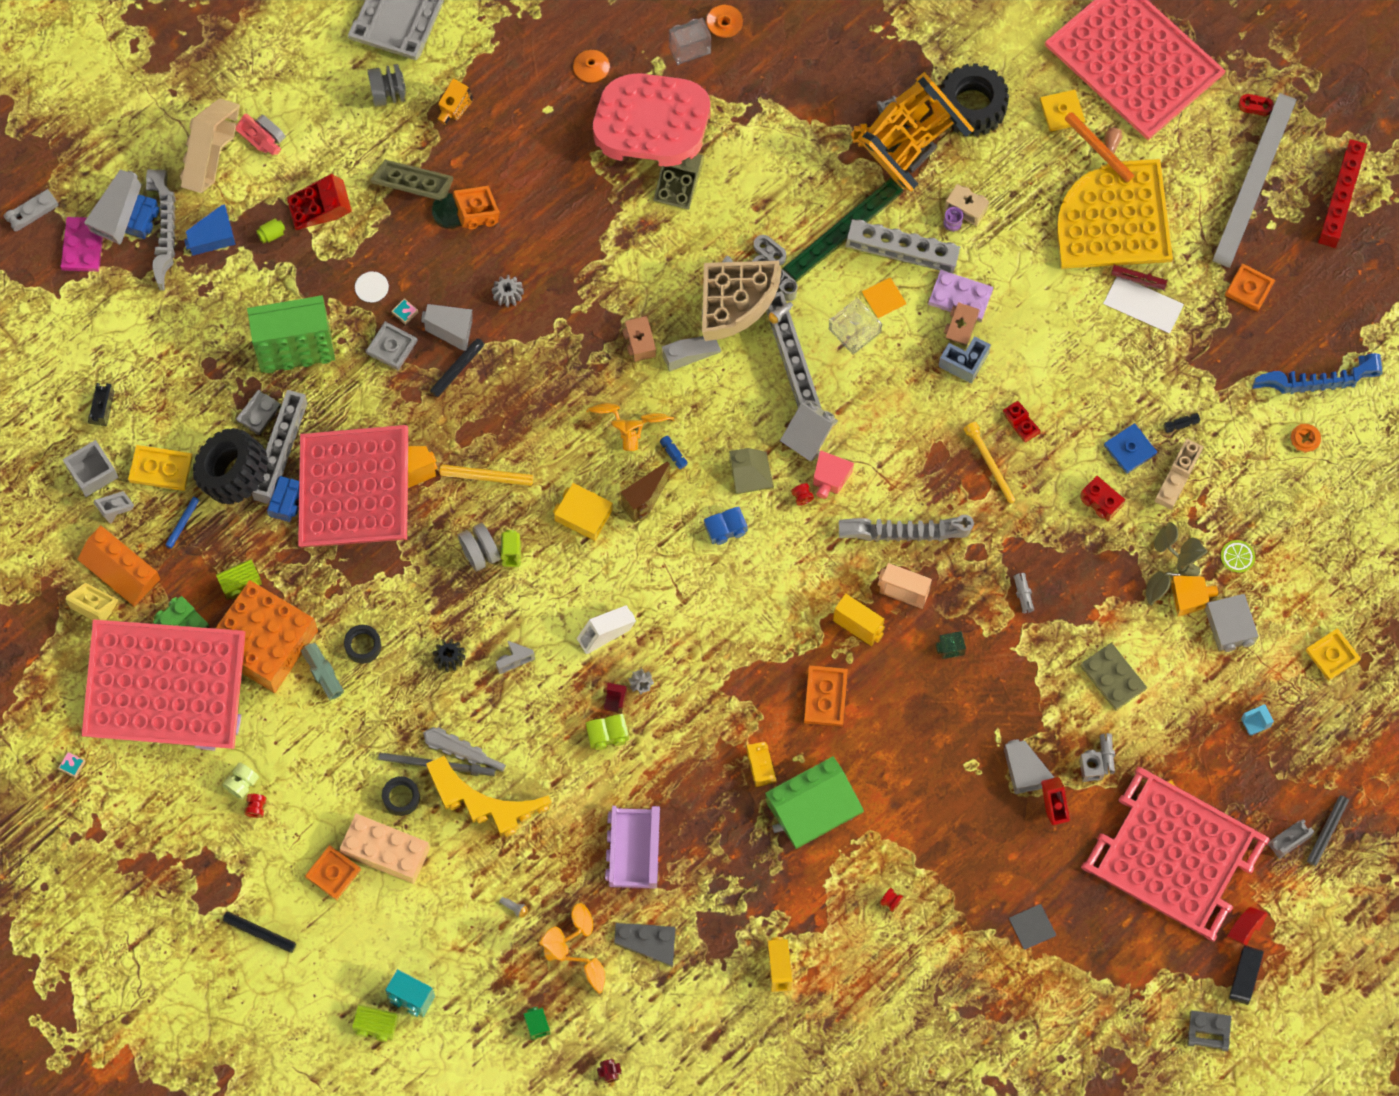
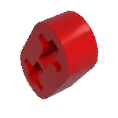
M1244 94L1241 96L1238 106L1245 113L1268 116L1272 113L1274 103L1267 97ZM1245 101H1249V106L1245 105ZM1264 104L1267 105V110L1263 109Z

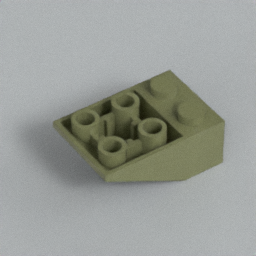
M697 154L692 159L688 157L682 160V164L662 166L653 201L689 210L705 155Z

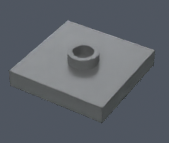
M384 322L367 348L366 354L399 371L418 340L403 330Z

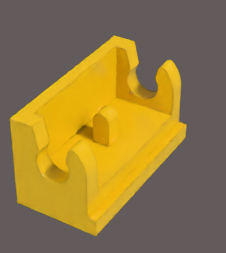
M766 742L747 745L746 751L755 787L776 783Z

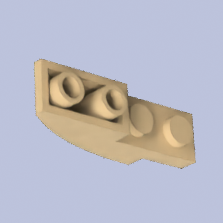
M1186 438L1154 502L1172 510L1204 446Z

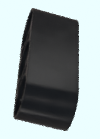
M1243 946L1229 995L1230 1000L1249 1005L1263 958V950Z

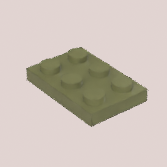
M1112 642L1080 665L1115 711L1147 690V686Z

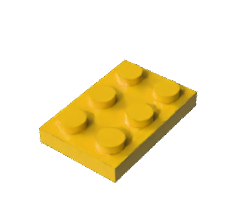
M136 445L128 481L129 483L185 491L193 454Z

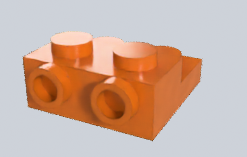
M489 186L453 191V198L458 208L457 215L463 228L468 227L472 230L480 225L492 227L498 223L500 212Z

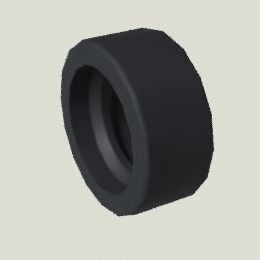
M363 624L354 626L346 633L344 638L346 654L356 663H370L380 654L382 647L380 636L371 626ZM368 634L374 640V647L367 654H357L353 651L351 643L357 635Z
M398 776L390 779L382 789V800L385 808L390 813L396 816H405L417 808L420 794L413 780ZM399 785L408 787L413 794L411 802L404 807L393 805L389 799L391 790Z

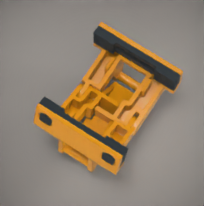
M925 72L916 78L917 82L915 85L895 99L896 102L888 104L867 132L863 130L857 138L900 187L911 192L919 183L906 169L920 154L922 148L953 124L958 127L965 137L974 131L973 127ZM929 100L934 114L921 123V118L930 110L925 104ZM906 122V124L911 127L906 129L903 125ZM901 143L894 153L886 152V148L889 150L892 146Z

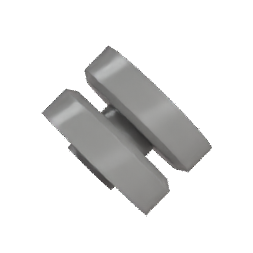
M483 523L473 526V535L468 530L457 534L462 550L476 572L485 568V559L490 564L501 560L499 551Z

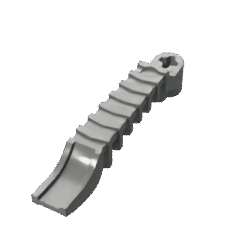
M148 169L146 173V190L157 191L161 200L160 236L162 238H159L158 241L160 247H155V255L157 257L153 260V271L159 289L165 291V274L173 265V257H175L174 211L176 208L174 202L176 199L174 192H170L167 188V170Z
M969 515L940 520L939 524H934L933 520H930L928 524H923L922 521H919L918 524H912V521H908L907 524H902L901 521H898L897 524H892L891 520H887L886 524H882L881 519H877L876 524H871V520L866 518L844 519L838 522L839 538H860L866 541L875 540L878 542L879 540L942 541L952 537H967L973 528L974 521Z

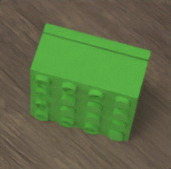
M323 295L247 308L252 343L261 373H273L275 370L280 369L291 370L298 366L309 367L316 363L327 364L335 360L331 330Z

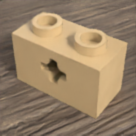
M957 184L946 200L945 210L950 207H958L963 212V219L977 226L988 210L989 201L984 196L971 192L969 188Z

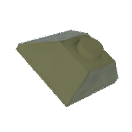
M751 448L729 451V462L736 494L774 488L765 451Z

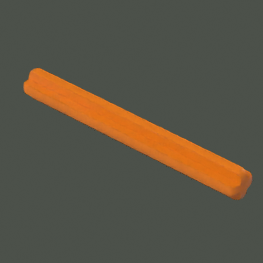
M1070 112L1065 117V121L1125 182H1129L1134 177V174L1073 112Z

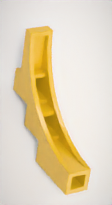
M445 756L426 763L428 772L445 810L459 808L461 803L464 802L473 823H483L489 819L488 816H492L500 836L505 835L509 837L515 834L516 830L519 829L518 820L524 822L530 819L532 814L536 812L542 814L547 812L549 807L552 806L549 795L535 800L514 802L498 800L475 791L458 777L450 767Z

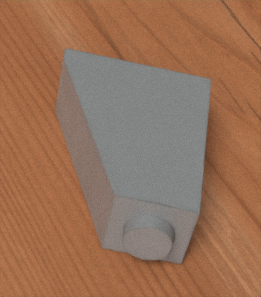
M427 304L426 311L422 313L425 331L466 351L472 326V310Z
M1012 740L1005 745L1004 752L1015 794L1042 789L1041 781L1054 778L1025 741Z

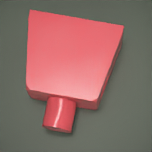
M820 450L813 479V485L819 487L816 495L822 499H827L829 492L838 494L852 474L854 463Z

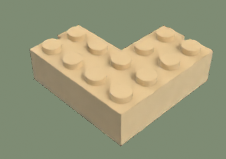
M219 98L191 119L189 125L191 134L186 142L188 150L183 158L185 166L180 175V180H182L181 187L203 193L215 183L221 148L234 139L237 124L225 119L228 118L236 121L240 104Z

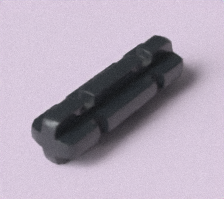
M1193 413L1190 416L1186 415L1174 419L1173 422H1165L1163 425L1166 433H1170L1174 429L1179 430L1189 427L1190 424H1198L1200 417L1198 413Z

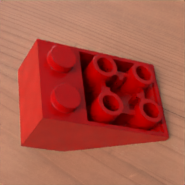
M333 174L286 197L295 230L334 221L352 212L344 181Z

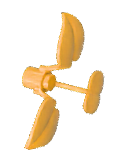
M612 403L597 404L586 409L587 412H611L615 414L616 420L611 421V425L620 430L621 438H623V450L625 451L638 450V438H641L644 423L660 422L669 419L674 421V417L662 413L644 414L641 416V421L620 420L617 411L620 409V406Z
M578 903L573 906L571 912L573 924L578 928L577 931L564 939L561 929L556 926L546 931L539 944L544 947V955L548 961L567 960L585 962L584 972L586 978L595 991L601 994L605 984V971L600 961L596 958L589 960L587 958L566 957L568 946L565 942L581 932L585 937L589 936L593 930V919L589 910L584 904Z

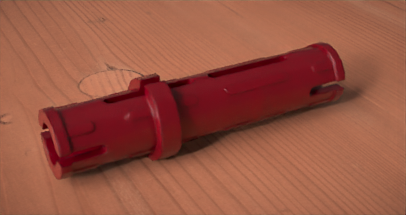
M1115 264L1111 272V276L1140 283L1147 288L1150 286L1165 291L1168 281L1167 279L1152 276V273L1145 274Z

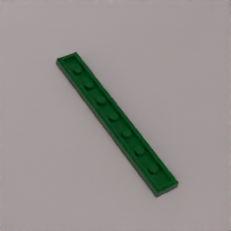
M892 178L888 179L783 268V271L798 282L847 240L852 219L863 220L868 223L903 193V189Z

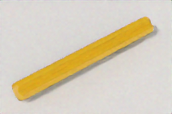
M441 465L439 470L441 476L532 486L534 480L531 474Z

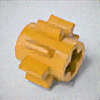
M866 124L854 126V130L851 133L853 143H858L859 147H864L857 138L863 130L867 132L870 127H867Z

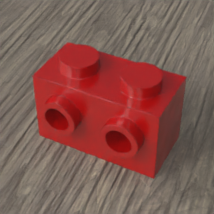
M1098 475L1082 490L1080 495L1081 501L1086 506L1092 507L1101 519H1106L1108 522L1120 511L1126 500Z

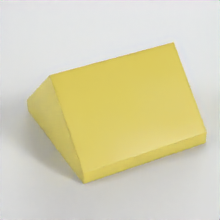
M84 583L66 596L70 609L91 620H107L118 602V599L87 583Z

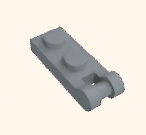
M47 189L18 208L6 212L4 217L11 223L12 229L18 231L59 205Z

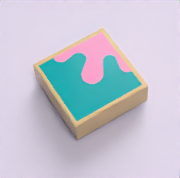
M403 299L392 310V314L405 325L418 313V309L406 299Z
M67 752L58 769L77 778L86 761Z

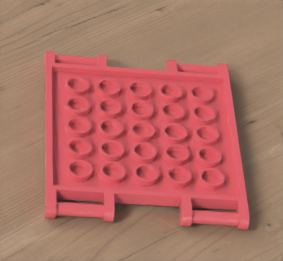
M1137 767L1135 776L1125 794L1119 798L1120 803L1132 808L1114 840L1102 833L1099 834L1094 849L1087 861L1083 862L1081 868L1203 935L1206 939L1215 942L1220 926L1227 914L1233 909L1232 905L1220 899L1237 867L1246 873L1252 874L1254 864L1264 846L1268 845L1270 839L1149 771ZM1142 778L1147 779L1148 781L1137 800H1132L1131 797ZM1254 838L1258 842L1247 862H1244L1241 859ZM1105 844L1109 845L1110 848L1099 868H1096L1093 865ZM1215 906H1218L1221 910L1210 930L1204 928Z

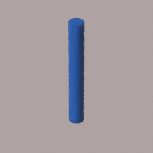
M192 497L167 540L166 547L172 549L200 501L198 498Z

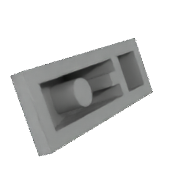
M704 336L679 340L662 347V357L669 372L721 352L717 340L705 341Z

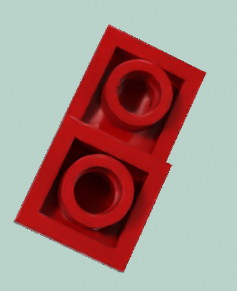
M1019 401L1003 409L1005 417L1025 443L1041 434L1039 427L1029 417V412Z
M1250 906L1236 921L1227 937L1247 946L1254 931L1261 929L1268 914Z

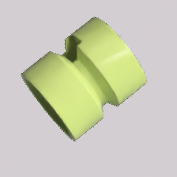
M239 762L232 771L233 776H228L222 785L232 795L243 800L249 792L248 787L253 786L259 779V776L248 766Z

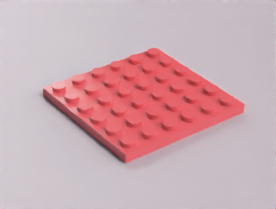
M398 425L300 434L299 547L407 540L408 426Z

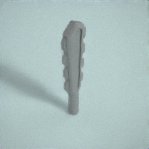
M433 727L423 732L425 742L429 745V748L434 750L441 749L443 753L447 755L454 754L460 760L467 759L471 764H486L502 772L506 767L505 764L487 757L481 748L477 746L472 747L469 742L465 740L460 741L453 734H446V731L440 727Z

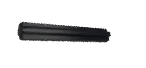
M476 338L430 389L433 396L439 397L485 345L482 340Z
M229 911L223 916L225 923L292 953L296 948L294 941Z

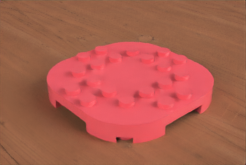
M629 74L619 77L609 83L602 93L593 122L594 142L596 146L602 149L603 154L615 160L623 161L624 156L657 160L659 161V166L682 164V160L688 157L690 159L694 158L702 148V139L708 119L711 116L709 95L700 85L686 79L650 74Z

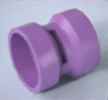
M950 207L946 210L944 227L947 230L953 232L961 228L963 220L961 209Z

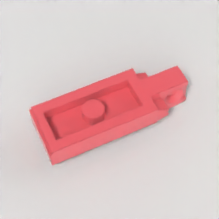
M248 114L242 116L235 130L259 151L278 155L281 148L274 143L275 139Z

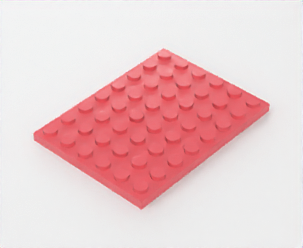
M1094 0L1045 42V46L1147 140L1151 139L1225 74V70L1148 0Z
M93 619L82 736L234 749L246 631Z

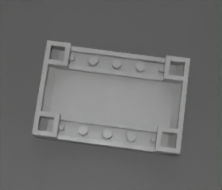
M365 0L357 21L354 20L349 31L348 39L417 60L421 56L444 0Z

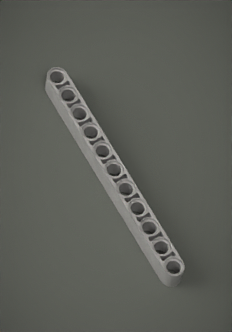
M1279 93L1212 262L1231 267L1297 99Z

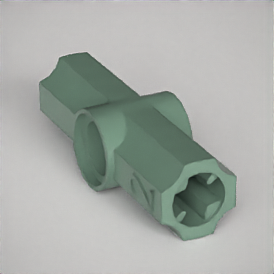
M316 643L308 644L301 652L309 664L310 671L316 682L320 683L329 700L340 697L344 690L335 677L331 664L327 659L325 660Z

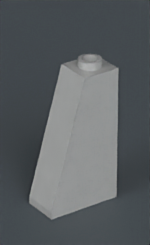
M119 170L84 222L92 233L119 245L121 244L141 188V183L138 181V176L135 173Z

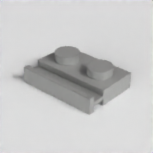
M258 390L236 420L257 435H260L281 408V404Z

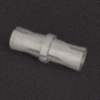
M1020 573L1014 575L1013 578L1017 587L1016 595L1020 599L1022 613H1027L1026 610L1030 613L1034 611L1030 596L1032 592L1028 588L1026 574L1021 573V576Z
M1106 733L1107 741L1105 734L1100 735V752L1104 774L1108 775V767L1110 774L1115 773L1113 758L1115 757V751L1112 746V734Z

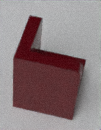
M608 682L604 710L622 714L627 696V686Z

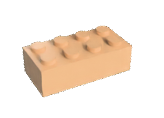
M355 814L340 847V852L345 857L412 884L415 883L430 850L428 842L359 814Z

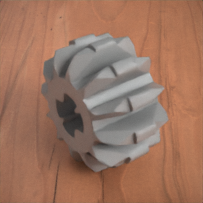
M507 275L506 279H503L500 276V282H494V288H492L493 299L498 301L500 306L505 303L508 308L510 303L515 306L516 301L522 300L521 295L524 294V290L522 289V283L517 282L516 277L510 279V276Z

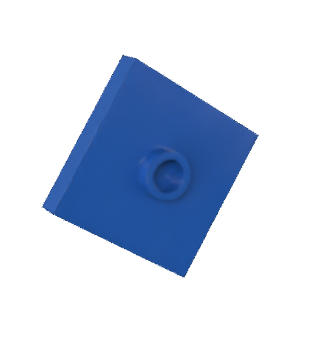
M1135 423L1104 443L1105 448L1126 474L1157 455L1156 449Z

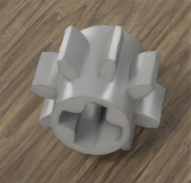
M643 669L633 671L632 677L628 679L633 692L638 690L642 694V692L650 691L651 685L654 684L650 672L644 673Z

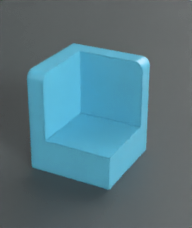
M1265 704L1244 713L1241 718L1249 735H1254L1270 728L1274 722Z

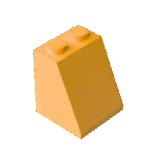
M408 446V488L436 477L435 469H438L433 452H429L426 446Z

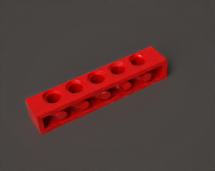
M1349 139L1319 237V244L1333 248L1337 247L1367 143Z

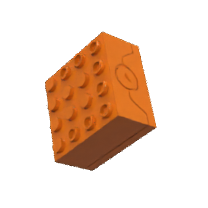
M251 580L248 581L215 628L246 631L242 674L273 693H276L301 657V650L310 644L318 632L313 617Z

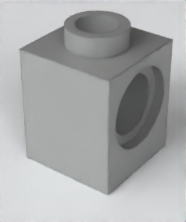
M1089 750L1081 754L1079 760L1083 782L1102 780L1104 768L1101 752ZM1094 762L1096 768H1089L1087 763Z

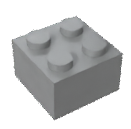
M96 440L63 459L67 470L85 497L118 478L114 467Z

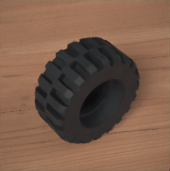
M973 63V66L964 64L962 68H954L952 73L949 72L945 76V80L942 81L940 87L942 93L973 127L974 131L970 134H973L974 137L979 136V133L986 135L990 132V129L994 131L998 128V124H1001L1004 120L1009 101L1008 86L1004 84V78L1002 76L998 77L996 70H989V66L983 65L981 67L976 63ZM975 90L986 95L990 104L983 109L971 110L962 106L956 97L964 91ZM955 124L951 125L953 131L959 133L958 127Z
M232 428L231 430L225 429L222 432H217L212 438L209 437L206 440V444L200 447V452L195 457L196 463L193 464L194 480L203 492L221 504H234V502L239 503L244 498H249L253 491L256 492L259 488L258 485L263 482V476L267 473L268 457L266 450L257 440L243 430ZM237 458L234 466L224 474L228 465Z

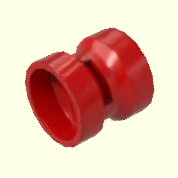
M248 794L246 799L248 805L245 808L244 815L252 818H263L265 812L263 805L266 804L267 797L260 794Z

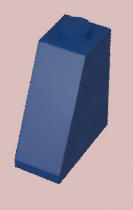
M225 204L219 206L186 231L187 238L184 239L186 249L191 250L192 256L236 245Z

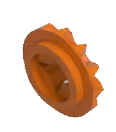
M1300 424L1291 433L1292 445L1296 447L1297 451L1300 450L1304 453L1313 452L1321 443V434L1313 425ZM1309 433V441L1302 443V437Z

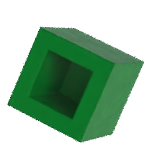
M533 1007L528 1009L527 1013H524L531 1041L551 1035L543 1008Z

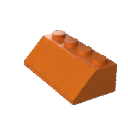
M101 525L87 539L77 559L133 607L160 581L158 572Z

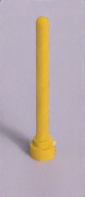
M977 422L968 424L964 427V432L967 436L973 438L1007 501L1014 503L1015 498L979 435V425Z

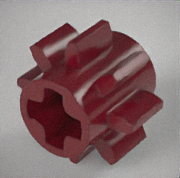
M614 1059L600 1062V1067L597 1068L598 1078L603 1079L604 1083L619 1080L618 1075L622 1074L620 1063L615 1064Z

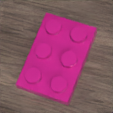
M67 217L61 262L62 270L99 272L103 237L92 233L84 223L87 219L86 217Z

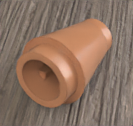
M1109 127L1105 131L1104 144L1113 153H1115L1123 137L1122 131L1113 127Z

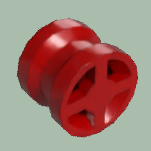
M808 483L800 484L791 490L792 495L796 497L795 502L798 506L808 504L814 499V495L809 491Z
M890 887L881 899L880 904L889 907V911L893 913L904 896L896 894L894 889Z

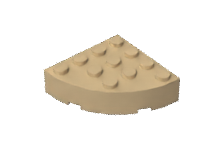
M779 261L704 263L702 333L705 341L719 340L735 335L748 328L765 313L775 298L780 284L781 267Z

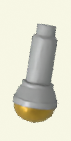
M791 302L786 303L780 309L770 312L768 316L769 321L774 324L779 323L782 316L793 307V304Z
M504 897L500 899V903L513 910L517 917L523 918L527 915L528 908L526 905L516 904Z

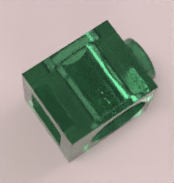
M962 631L939 635L938 642H936V650L938 654L941 653L942 659L965 655L966 646Z

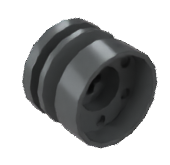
M398 64L393 65L395 73L390 72L389 65L386 66V75H382L379 67L367 70L375 107L387 105L388 96L391 97L394 104H396L395 95H399L400 101L405 102L406 87L403 73Z

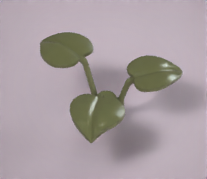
M1172 522L1167 523L1159 531L1154 541V547L1158 552H1164L1168 548L1178 558L1177 570L1179 573L1166 572L1164 574L1159 571L1150 578L1146 587V598L1151 606L1168 591L1170 587V578L1168 576H1199L1200 568L1193 563L1208 552L1200 540L1192 537L1182 545L1181 554H1178L1171 547L1178 539V528Z

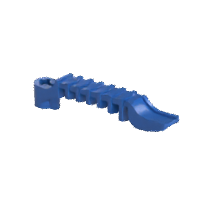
M1371 353L1359 356V366L1352 368L1350 375H1347L1346 370L1341 371L1340 378H1337L1336 372H1331L1330 379H1327L1326 373H1322L1320 380H1316V374L1310 375V381H1306V375L1302 373L1299 375V382H1296L1295 371H1291L1288 383L1287 376L1283 372L1273 371L1256 377L1252 386L1253 389L1275 388L1282 394L1304 393L1305 391L1314 392L1320 389L1324 391L1329 388L1335 390L1338 387L1345 389L1347 386H1352L1353 388L1363 377H1377L1383 374L1381 355Z

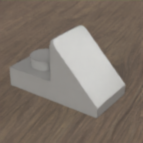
M124 491L96 499L93 502L110 524L117 514L130 511L134 507V504Z
M507 641L512 655L500 657L496 661V668L499 674H502L535 660L534 651Z

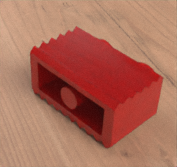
M1055 777L1041 781L1046 814L1051 825L1069 822L1071 819L1068 811L1066 791L1061 779Z

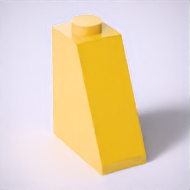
M773 937L771 940H768L767 944L771 992L791 991L792 972L788 939Z

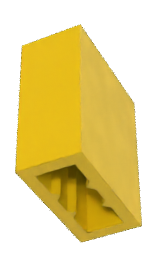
M572 483L570 488L567 487L565 489L562 502L557 503L554 508L555 521L595 541L613 511V503Z
M845 594L835 607L833 618L835 623L870 646L874 642L878 643L884 634V618L848 594Z

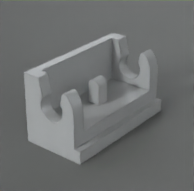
M1305 820L1298 821L1269 841L1268 845L1279 859L1311 838L1314 831L1312 828L1305 826Z

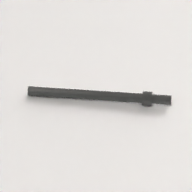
M379 752L378 760L424 767H427L426 763L433 761L431 759ZM448 762L453 771L471 773L473 776H479V774L495 776L496 769L481 767L480 764L473 763L472 765Z

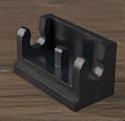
M96 383L92 406L88 416V424L107 426L115 393L112 384L106 383V387H102L99 383Z

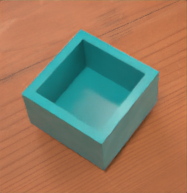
M398 969L385 990L390 1004L397 1008L402 1006L408 1009L407 1012L414 1017L419 1015L424 1018L435 998L432 987Z

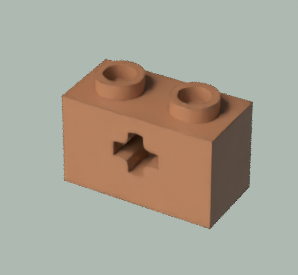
M958 302L957 306L953 305L950 316L953 317L950 324L947 323L944 330L946 339L968 347L980 309ZM963 319L966 326H962L960 329L956 322H960Z
M647 316L625 321V328L622 329L625 339L629 340L630 345H627L629 356H633L634 362L656 357V347Z

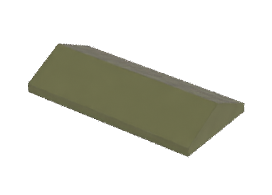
M386 159L371 178V183L437 200L447 197L453 182V176Z

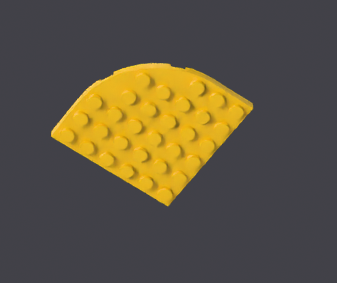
M1160 159L1121 161L1134 174V177L1129 182H1125L1109 164H1105L1092 172L1089 171L1073 184L1063 199L1057 221L1061 269L1114 266V264L1134 265L1172 262L1173 256Z

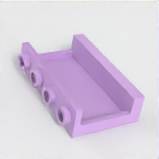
M612 806V811H608V823L612 824L611 830H607V842H611V848L606 852V861L610 862V869H606L605 881H609V887L657 888L660 807L652 806V810L618 809L616 806Z

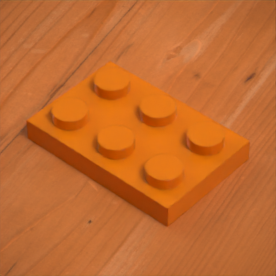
M809 665L804 723L843 727L848 669Z

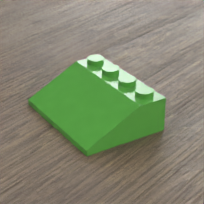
M834 756L765 793L768 807L782 826L795 849L864 812L844 771Z

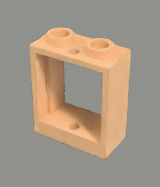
M888 563L886 569L882 568L879 575V593L923 609L930 591L932 579Z

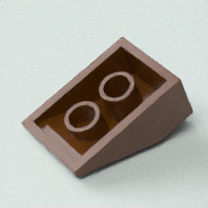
M668 461L621 492V506L634 523L643 521L649 516L670 479V463Z

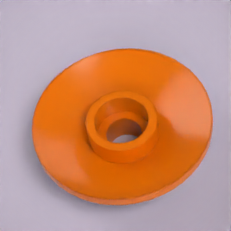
M719 5L709 12L707 26L714 35L721 38H729L741 30L743 17L735 7Z
M597 50L581 52L573 63L575 75L587 83H596L603 80L610 68L608 58Z

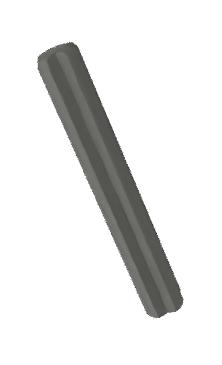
M1342 795L1339 796L1307 859L1309 864L1313 866L1318 864L1349 802L1348 798Z

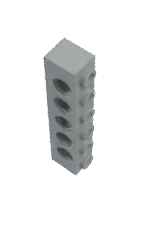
M853 219L845 245L848 248L936 270H943L952 274L954 273L960 251V246H956V244L951 242L944 243L935 238H924L916 233L908 234L899 229H889L880 224L873 225L863 220ZM863 234H869L871 237L866 238ZM885 238L889 242H883L881 239ZM899 243H904L907 247H902ZM917 248H923L925 251L921 252ZM936 252L942 253L943 256L936 255Z
M290 390L286 392L266 448L268 457L267 473L264 474V480L258 485L259 488L256 492H252L253 499L269 504L278 477L283 475L308 404L305 394Z

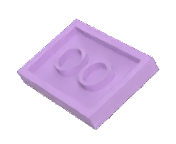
M940 270L928 305L951 312L953 305L957 306L958 302L980 309L977 321L982 322L994 287Z

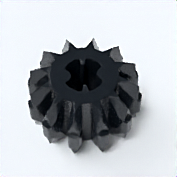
M450 639L449 643L442 640V646L436 644L437 650L433 651V656L435 657L433 661L435 664H438L439 669L445 667V671L449 672L450 668L456 671V665L459 667L463 666L462 661L466 659V656L463 654L465 649L460 647L459 641L453 644V639Z

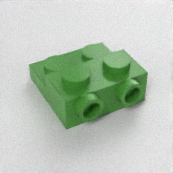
M182 596L173 598L165 611L160 610L154 616L155 620L153 621L154 624L210 627L195 611V608Z

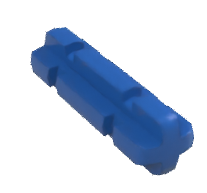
M669 436L663 437L660 440L662 447L666 448L665 451L673 462L676 461L675 465L678 469L685 468L688 464L687 460L681 457L683 456L674 443L672 444L673 441Z

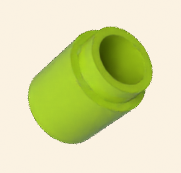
M273 219L260 226V229L256 230L263 244L266 242L270 243L284 235L285 227L281 220Z

